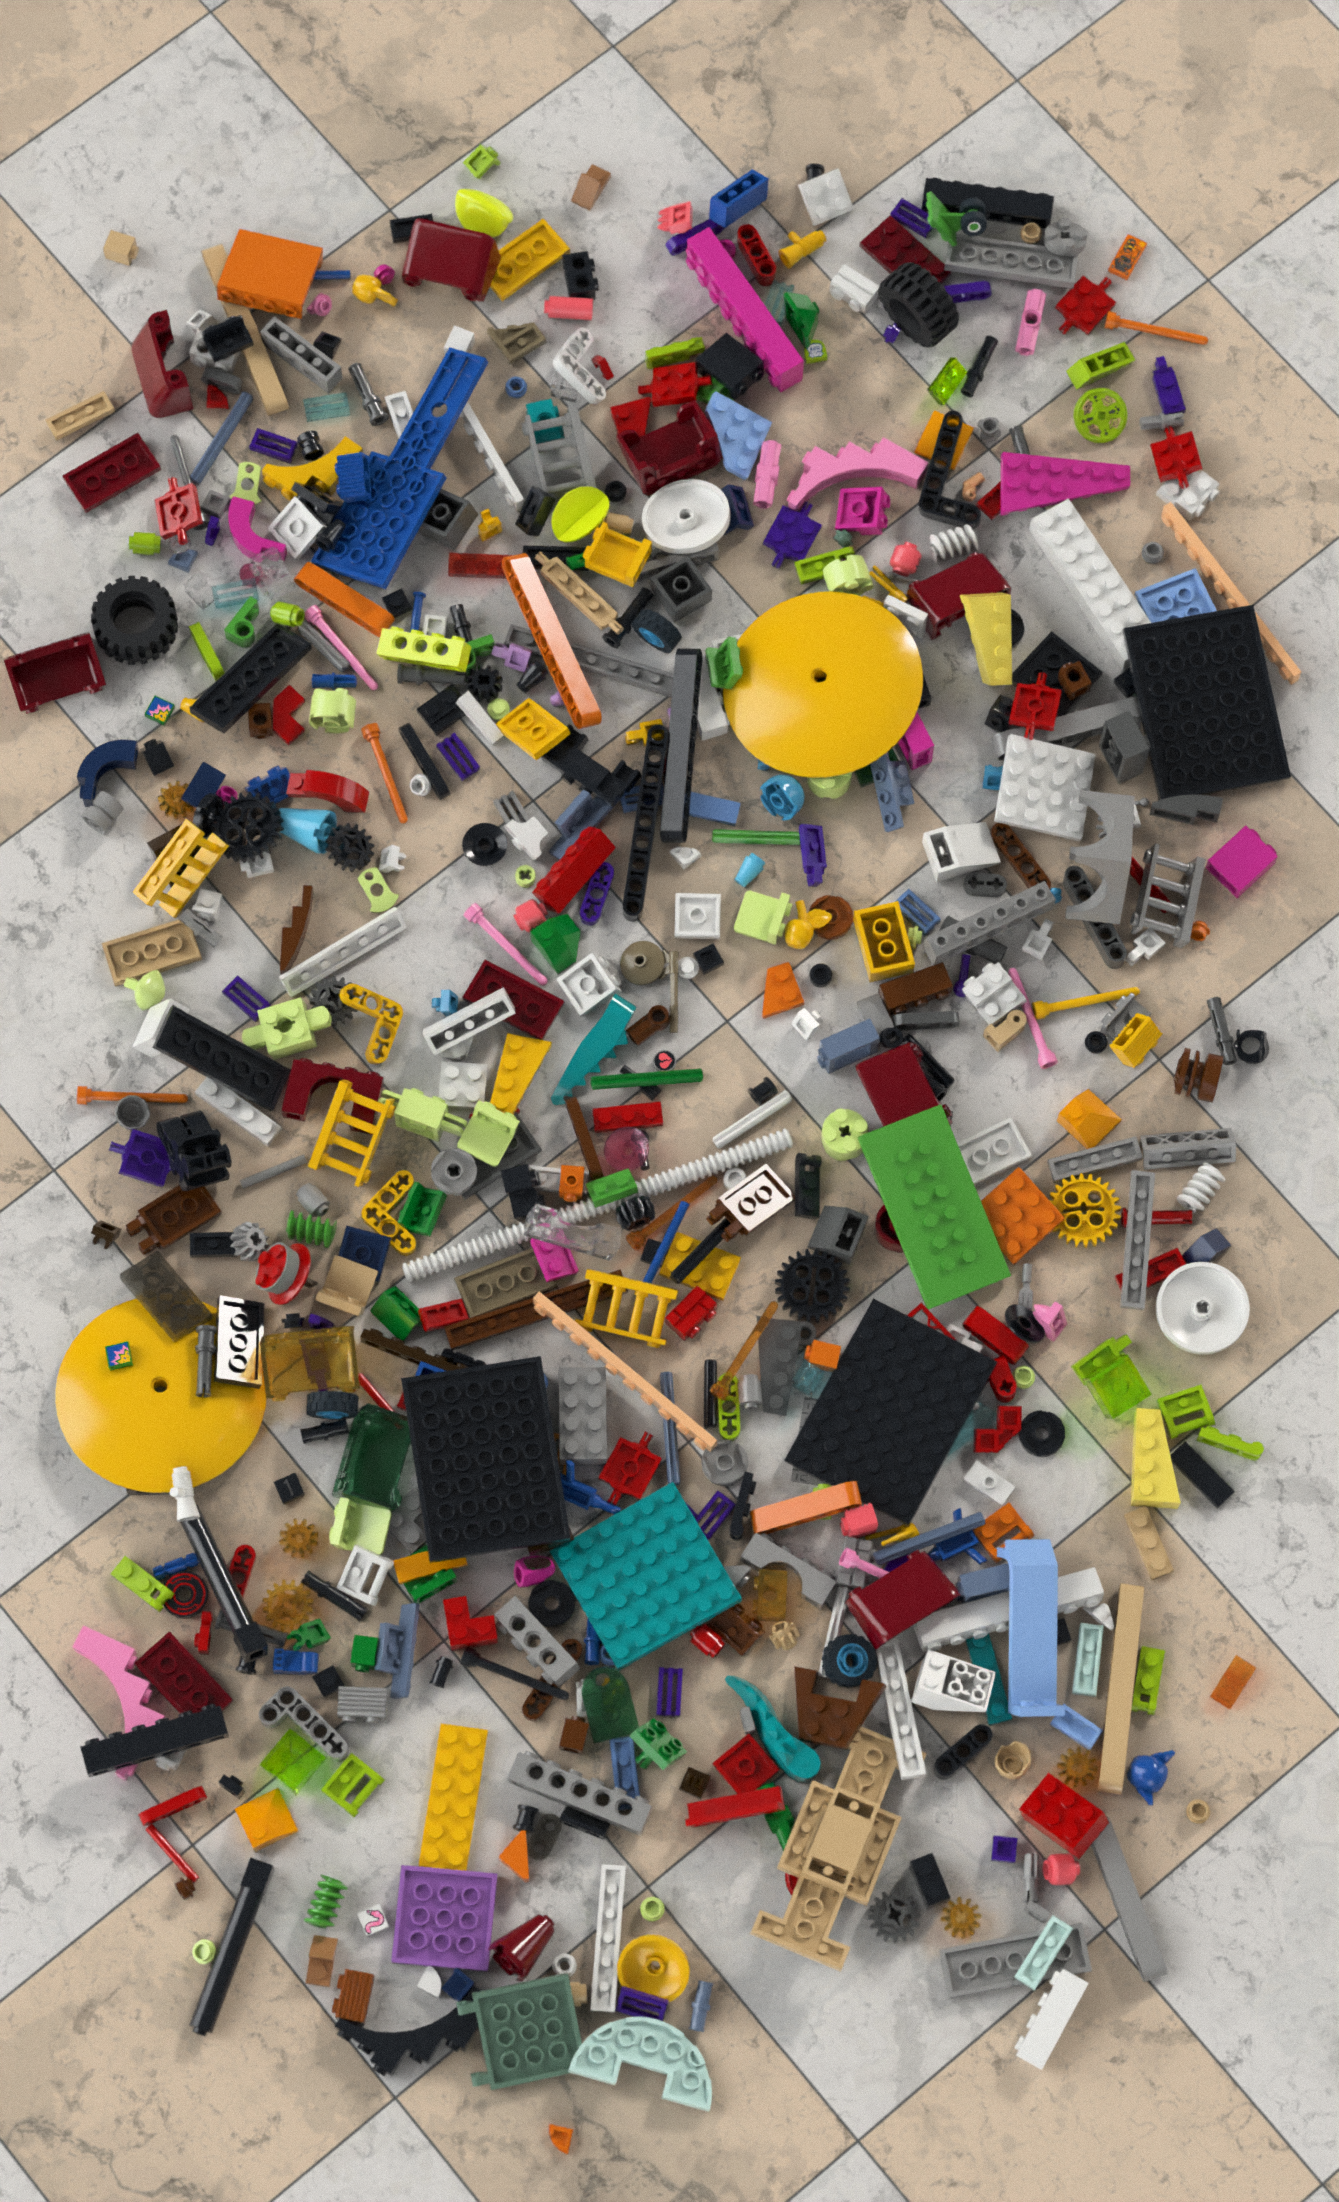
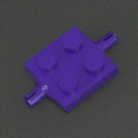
M804 502L800 512L784 505L780 509L763 541V545L771 548L777 554L772 562L773 567L777 563L776 568L779 569L785 558L799 561L805 559L822 527V524L808 517L813 507L811 503L807 507L808 502Z
M132 1129L125 1146L111 1141L109 1151L122 1154V1163L118 1174L159 1187L164 1186L166 1176L171 1171L168 1153L159 1137Z

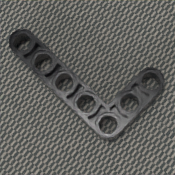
M949 411L945 414L919 498L918 510L925 518L961 528L968 524L973 530L980 524V509L975 505L942 496L963 425L962 415L957 411ZM955 419L959 424L956 427H950L947 422ZM949 440L953 445L945 448L941 445V442ZM942 460L947 465L944 468H938L935 466V463ZM937 481L940 483V487L932 489L929 483ZM927 501L934 504V507L930 510L922 506ZM951 507L956 512L950 516L946 515L944 510ZM969 513H973L976 515L977 519L974 521H968L966 520L965 516Z

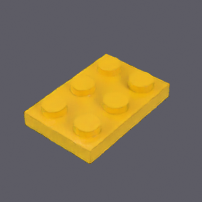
M531 698L526 699L496 723V726L503 735L536 761L571 734L568 727Z
M676 1232L659 1275L670 1279L674 1269L702 1241ZM715 1247L680 1284L692 1289L699 1286L707 1295L724 1301L741 1257Z

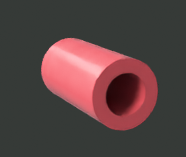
M549 296V300H545L544 313H548V318L592 320L593 298Z

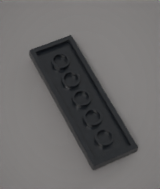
M277 623L189 707L190 713L225 734L312 649L311 643Z
M175 1006L170 1007L152 1047L269 1111L274 1110L291 1069Z

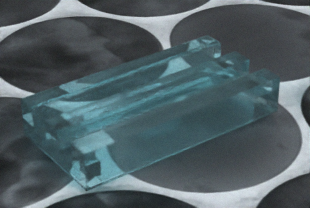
M773 280L765 303L769 311L776 288L779 289L771 312L773 318H775L783 292L793 293L795 285L790 284L788 286L784 282L781 284L778 283V280ZM784 304L778 320L775 319L779 326L782 325L785 317Z
M346 392L303 399L307 422L350 415ZM341 400H343L342 403L323 404V403H329V402H335V401H341ZM323 404L322 406L309 408L310 405Z
M255 578L211 586L216 609L244 604L249 597L223 602L218 600L254 593V596L251 597L260 601ZM252 584V588L217 594L218 590Z

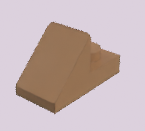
M592 164L586 174L581 173L571 202L591 211L610 180L611 173Z
M314 1935L309 1951L306 1984L330 1988L338 1943L337 1938Z

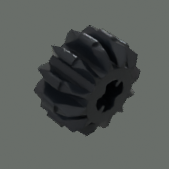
M479 665L478 671L471 669V676L466 677V682L468 683L466 691H469L474 698L477 697L479 703L482 702L483 698H486L488 703L491 701L490 697L497 699L498 692L503 690L501 685L503 678L498 676L499 671L497 669L491 671L490 665L486 669Z
M635 1196L626 1202H622L616 1208V1219L621 1228L627 1231L636 1230L640 1227L643 1228L644 1225L654 1220L656 1214L655 1207L648 1197Z

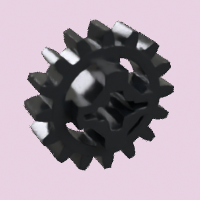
M346 823L344 827L340 824L330 832V836L326 839V843L329 845L325 848V851L331 852L328 859L334 858L336 860L334 866L341 864L343 871L349 867L350 872H353L356 868L360 871L364 866L368 865L374 855V852L371 850L375 845L369 843V840L372 838L371 836L364 835L366 829L359 831L357 824L351 828L350 824Z

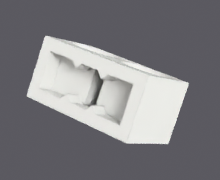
M197 330L189 352L191 363L201 368L206 366L233 374L240 352L214 363L208 351L206 353L199 352L207 348L203 342L202 331Z

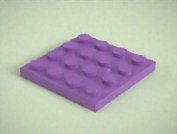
M401 1865L391 1963L451 1969L457 1967L462 1970L488 1972L490 1958L488 1948L491 1945L498 1874Z

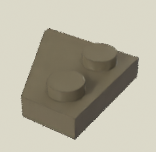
M525 323L521 326L508 325L504 329L494 330L493 327L487 329V334L509 364L514 363L546 343V338L535 323Z

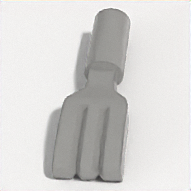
M1025 1263L1023 1264L1022 1271L1023 1288L1019 1291L1018 1305L1032 1310L1033 1291L1030 1289L1032 1264Z

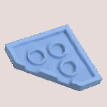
M715 391L704 413L718 435L725 469L746 480L772 422Z

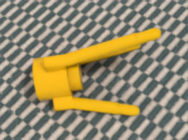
M874 565L873 570L879 576L872 571L869 572L870 576L889 592L888 595L907 603L909 598L906 594L900 591ZM862 596L864 598H867L873 602L880 604L881 606H884L883 602H880L873 598H869L867 596Z
M911 1523L910 1526L903 1524L896 1528L867 1535L865 1540L896 1533L895 1536L881 1542V1545L885 1546L897 1540L902 1542L920 1534L916 1526Z

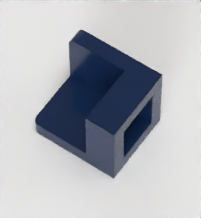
M456 1967L453 1970L452 1976L441 1989L456 2002H460L465 1999L476 1985L474 1981Z

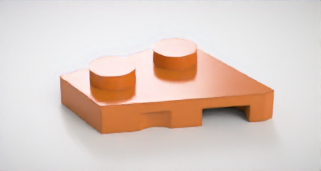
M786 962L768 968L762 1018L764 1019L803 1006L804 1000L790 963Z

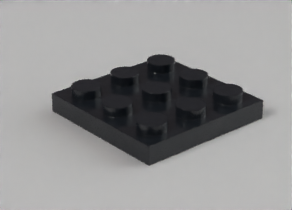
M1051 631L1012 673V684L1016 688L1017 683L1036 684L1038 673H1042V676L1045 673L1047 675L1045 685L1062 690L1057 717L1066 715L1082 698V696H1079L1071 701L1069 700L1058 680L1060 668L1069 662L1076 663L1080 661L1092 683L1091 687L1102 676L1103 672ZM1075 676L1069 677V680L1073 682L1079 681Z

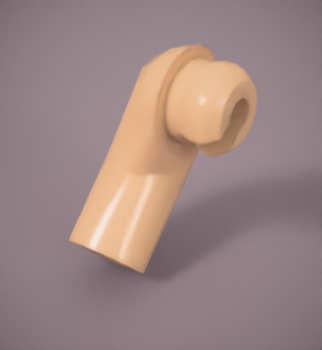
M980 472L962 484V497L967 502H971L976 498V487L985 481L984 476Z

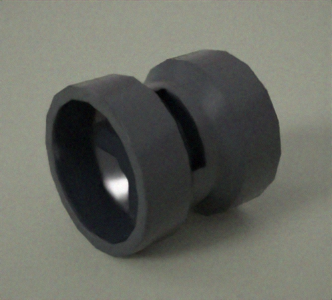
M307 431L297 437L298 444L303 449L302 456L306 461L316 460L324 454L323 446L319 444L320 437L317 431Z

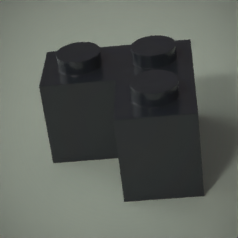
M528 1164L501 1170L505 1192L510 1197L514 1218L520 1221L541 1214L544 1215L543 1208H546V1201L544 1195H540L538 1186L541 1185L539 1172H536Z

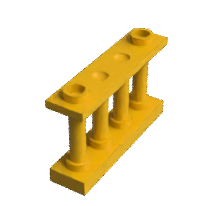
M186 819L139 882L133 893L151 907L156 900L161 901L159 905L173 918H176L226 851L228 845L214 833H211L208 839L203 838L205 833L194 823ZM197 845L201 846L194 858L189 856ZM183 863L187 864L188 866L181 876L177 875L176 873ZM170 881L175 883L167 894L163 893Z
M344 1079L339 1081L308 1167L318 1170L322 1166H330L357 1177L354 1186L360 1187L364 1183L367 1184L372 1171L369 1168L388 1118L392 1119L396 1106L393 1104L395 1099H386L385 1104L353 1092L354 1090L351 1089L353 1083ZM352 1101L380 1112L381 1115L377 1126L346 1114V1111L343 1110L345 1103ZM343 1122L373 1134L369 1147L337 1135V1132H335L337 1124ZM336 1144L364 1155L365 1158L361 1168L330 1157L329 1153H327L329 1145Z
M592 1269L586 1270L585 1279L590 1280L591 1288L583 1320L575 1319V1322L587 1332L598 1329L647 1341V1346L660 1348L661 1345L667 1344V1340L660 1338L668 1303H671V1299H677L679 1290ZM603 1283L612 1285L614 1290L606 1325L592 1322L600 1287H603ZM626 1288L635 1290L634 1295H636L629 1330L615 1328L622 1294L626 1291ZM649 1294L657 1295V1300H659L651 1336L637 1333L645 1298H648Z

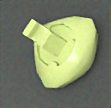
M158 970L145 974L140 980L126 978L124 983L125 987L135 991V1000L141 1010H148L150 1007L157 1005L165 996V984Z

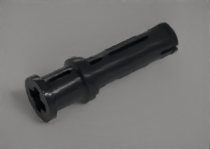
M642 587L624 614L616 619L624 627L623 631L617 635L610 629L608 633H604L602 636L603 640L611 647L619 648L621 645L620 641L626 634L631 632L632 622L640 611L646 607L654 594L649 589Z

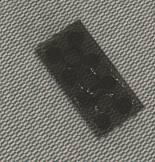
M159 1251L154 1252L120 1273V1280L174 1343L196 1330L197 1326L204 1325L212 1320V1313Z

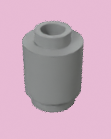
M307 1183L297 1191L298 1201L312 1217H322L328 1212L330 1202L315 1185Z
M748 1374L740 1376L737 1383L739 1405L744 1407L745 1410L758 1409V1405L763 1403L761 1381L758 1380V1375Z

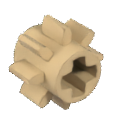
M779 1621L772 1627L773 1633L769 1635L776 1649L781 1647L783 1650H790L796 1646L798 1642L797 1637L800 1636V1633L793 1622L788 1624L787 1621Z

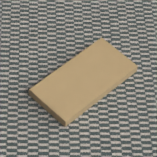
M179 920L101 943L115 987L124 984L126 978L138 980L153 970H158L161 973L202 960L193 930Z

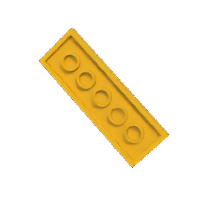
M440 1724L419 1867L467 1871L488 1730Z

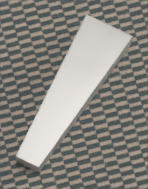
M469 691L457 700L456 704L491 745H494L504 736Z

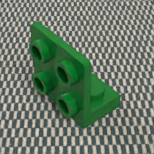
M427 1545L410 1555L428 1551ZM451 1568L448 1571L442 1569L432 1576L403 1584L414 1603L420 1604L457 1583V1578Z

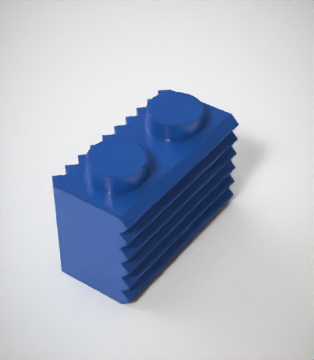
M358 452L337 456L335 472L339 477V484L336 486L338 497L346 503L372 499L368 455Z

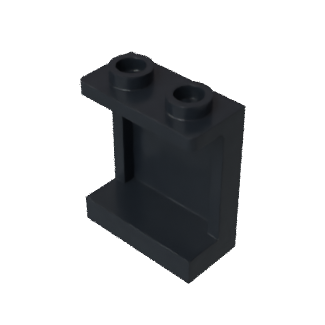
M727 332L695 359L698 373L703 377L707 373L730 391V396L733 400L744 395L748 388L755 382H759L765 374L763 360Z

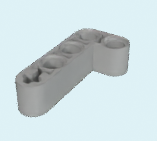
M286 1686L279 1689L259 1710V1718L266 1728H276L289 1717L331 1760L341 1762L347 1758L349 1749L346 1741L292 1687ZM285 1694L294 1696L293 1702L287 1705L283 1704L281 1699ZM275 1711L277 1716L273 1721H266L264 1719L266 1712ZM301 1711L311 1713L307 1721H300L298 1719ZM320 1727L327 1729L326 1736L317 1738L314 1735L316 1729ZM331 1739L337 1747L341 1746L342 1753L335 1752L333 1754V1747L329 1744Z

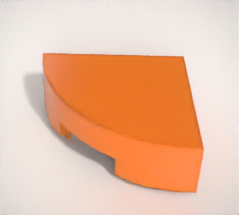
M549 2124V2135L553 2145L559 2151L568 2154L573 2129Z

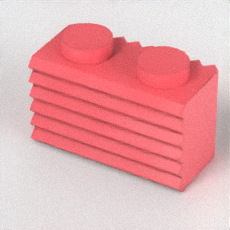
M868 1503V1505L864 1504L863 1507L851 1508L850 1511L846 1510L844 1517L841 1518L839 1523L843 1536L847 1535V1537L861 1538L876 1533L879 1525L871 1503Z

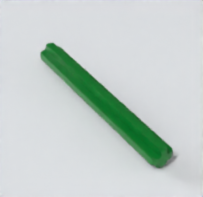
M698 1068L592 1076L590 1084L593 1090L702 1082L703 1071Z

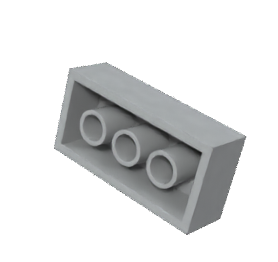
M606 1367L559 1368L558 1370L559 1466L566 1465V1460L572 1461L575 1466L605 1465L607 1462Z

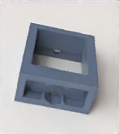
M869 1018L820 1040L819 1056H817L820 1067L822 1069L825 1068L827 1073L830 1074L877 1053L880 1037L871 1019Z
M1008 1563L959 1575L958 1582L955 1583L960 1593V1596L956 1598L957 1602L961 1601L964 1604L1009 1591L1010 1571Z

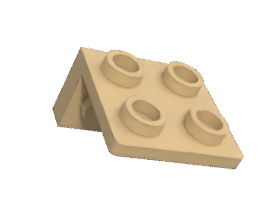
M336 1255L332 1261L323 1289L318 1291L315 1300L356 1316L363 1315L378 1271Z

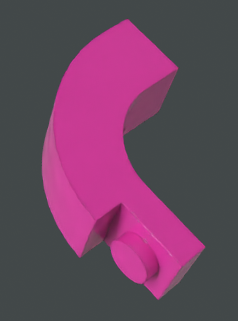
M233 496L229 507L228 521L231 536L237 548L246 557L258 563L262 562L263 556L272 561H285L287 556L286 544L261 538L251 529L252 520L256 512L254 502Z

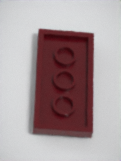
M892 216L887 217L859 245L889 274L895 271L901 264L909 262L918 264L923 269L928 270L932 276L938 279L940 284L952 274V271L944 270L945 264Z
M136 433L62 475L84 512L87 513L159 472L161 466L139 433Z
M485 959L464 993L463 1000L473 1004L504 987L515 1007V1014L502 1021L539 1040H544L565 1004L564 1000Z
M170 1631L134 1663L179 1714L186 1711L197 1713L202 1711V1707L215 1704L216 1707L221 1706L223 1712L234 1702Z

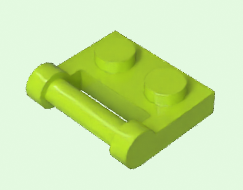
M1202 1385L1157 1399V1404L1170 1439L1177 1438L1179 1434L1206 1425H1215V1419ZM1202 1410L1204 1417L1175 1426L1174 1419Z
M350 1753L323 1786L321 1792L355 1818L359 1813L358 1809L374 1789L378 1785L381 1786L385 1780L353 1753ZM365 1775L370 1777V1781L352 1803L349 1804L345 1799Z

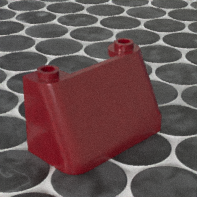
M419 218L415 220L411 230L402 271V280L410 287L420 286L423 280L460 288L467 300L484 302L500 263L501 255L494 238L488 234Z
M167 310L153 313L131 345L147 408L150 415L155 418H163L194 410L185 374L177 369L166 371L162 356L167 355V345L174 343Z
M695 400L683 404L679 408L676 415L677 421L641 437L638 436L635 430H625L616 435L617 443L644 495H653L657 490L669 483L689 479L715 467L720 462L721 452L718 435Z
M974 552L966 560L921 582L920 580L914 581L908 586L909 589L906 596L909 598L908 601L911 606L928 614L926 632L930 639L933 640L941 636V629L946 626L947 628L952 627V622L965 616L966 612L960 595L1006 593L1011 595L1012 589L1007 580L984 553Z
M89 632L3 659L20 712L25 711L26 714L38 711V706L82 691L89 690L90 694L103 690L102 686L106 685Z
M912 1042L878 1054L855 1065L856 1071L883 1127L940 1104L942 1105V1103L937 1101L919 1064L923 1053L920 1047ZM947 1104L942 1105L949 1124H953L950 1119L952 1113Z
M917 1549L907 1556L908 1561L864 1589L859 1586L848 1593L850 1598L845 1603L875 1650L960 1596L954 1584L925 1551L920 1553Z

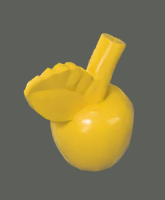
M359 275L352 285V293L364 303H374L378 298L394 307L398 302V299L393 297V295L381 289L380 280L374 276Z
M799 900L795 902L798 919H791L786 924L785 942L792 948L804 949L811 942L814 929L822 928L832 919V914L821 909H813L807 913L804 900Z

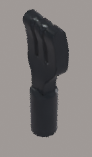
M626 1065L620 1069L622 1074L635 1073ZM657 1085L639 1086V1090L651 1101L661 1092Z

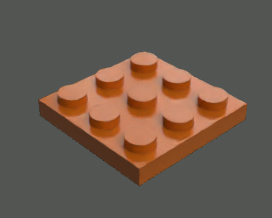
M1020 1167L1014 1170L981 1200L1001 1251L1014 1265L1066 1219Z

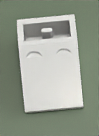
M986 822L945 826L923 834L922 843L936 882L1001 863Z
M928 1649L920 1666L911 1702L932 1710L986 1712L996 1672Z

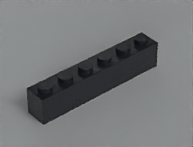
M926 178L921 208L925 212H928L926 206L927 193L931 191L951 213H960L959 207L964 200L978 198L985 204V217L987 221L1021 226L1027 223H1036L1042 229H1046L1050 225L1054 196L1046 193H1029L1025 190H1008L1004 187H987L983 184L972 185L961 181L951 182L940 178Z
M215 1704L202 1707V1711L197 1713L186 1711L178 1714L179 1718L173 1720L162 1718L155 1721V1725L146 1727L145 1724L131 1728L132 1732L123 1734L122 1731L109 1734L108 1739L99 1741V1738L85 1741V1745L80 1746L89 1778L228 1738L229 1734L221 1706L216 1707Z

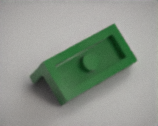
M396 1286L383 1292L370 1310L396 1338L403 1341L407 1339L413 1329L422 1325L418 1314L419 1308Z

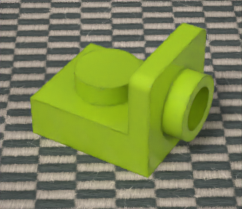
M482 144L463 161L464 165L477 179H480L493 164L497 166L501 164L497 158L499 154L491 146L487 148Z

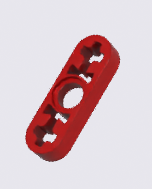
M246 1544L240 1545L235 1550L229 1568L232 1575L240 1572L245 1576L244 1582L237 1585L238 1589L241 1590L240 1593L243 1598L256 1561L255 1550ZM245 1550L249 1551L251 1559H246L244 1567L248 1568L247 1571L242 1567H235L236 1564L241 1566L242 1558L239 1554H244Z
M203 1786L193 1788L139 1813V1818L143 1826L154 1824L206 1800L207 1795Z

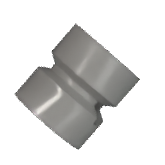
M100 791L93 800L94 806L88 807L81 817L91 828L105 834L112 824L111 819H116L124 808L114 797L104 791Z

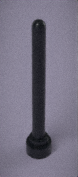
M467 1647L462 1655L460 1664L468 1668L479 1666L561 1700L569 1698L567 1691L482 1658L477 1653V1650Z

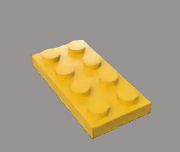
M543 218L499 249L501 260L490 288L501 301H504L560 261L562 255L569 254L570 248Z

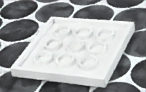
M1010 734L1007 740L994 822L1075 841L1082 840L1087 805L1079 803L1080 790L1090 791L1096 754Z

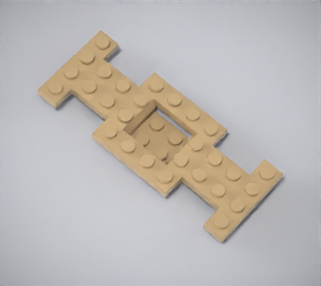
M864 1727L859 1729L847 1748L850 1752L835 1789L813 1780L811 1782L777 1866L778 1870L799 1878L783 1919L760 1910L750 1933L840 1972L850 1947L828 1938L843 1898L846 1897L867 1906L902 1818L880 1808L895 1769L899 1770L893 1739ZM922 1752L923 1761L927 1754L925 1752Z

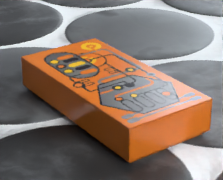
M1128 234L1113 259L1108 272L1128 280L1147 247V243Z

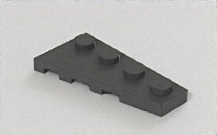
M756 1316L763 1412L786 1416L802 1324Z

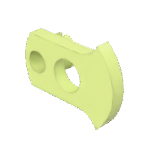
M252 462L240 463L236 489L229 497L232 499L234 496L253 501L255 505L262 502L258 497L261 467ZM248 467L254 468L251 473L246 472V469ZM250 478L253 480L254 486L251 490H244L241 487L244 479Z
M377 867L369 868L359 875L357 880L371 903L370 912H384L396 903L399 894L391 892ZM365 874H373L372 880H366ZM373 884H380L383 887L381 896L371 894L370 888Z

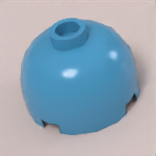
M789 775L773 776L760 787V790L763 792L760 796L761 801L774 817L778 814L783 817L781 820H790L803 807L805 800L803 788L799 781Z

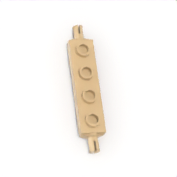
M542 552L535 556V559L543 565L541 575L600 630L610 627L617 635L623 631L624 627L616 621L618 613L558 557L549 560Z

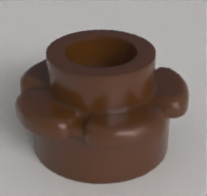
M180 1877V1881L175 1883L177 1891L184 1900L189 1897L193 1898V1892L196 1891L194 1885L189 1878L184 1880Z

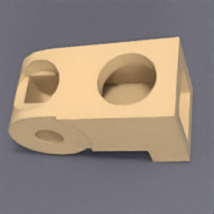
M1021 1010L1009 1012L1007 1019L996 1028L992 1024L984 1029L983 1037L999 1052L1024 1030L1027 1021L1026 1015Z

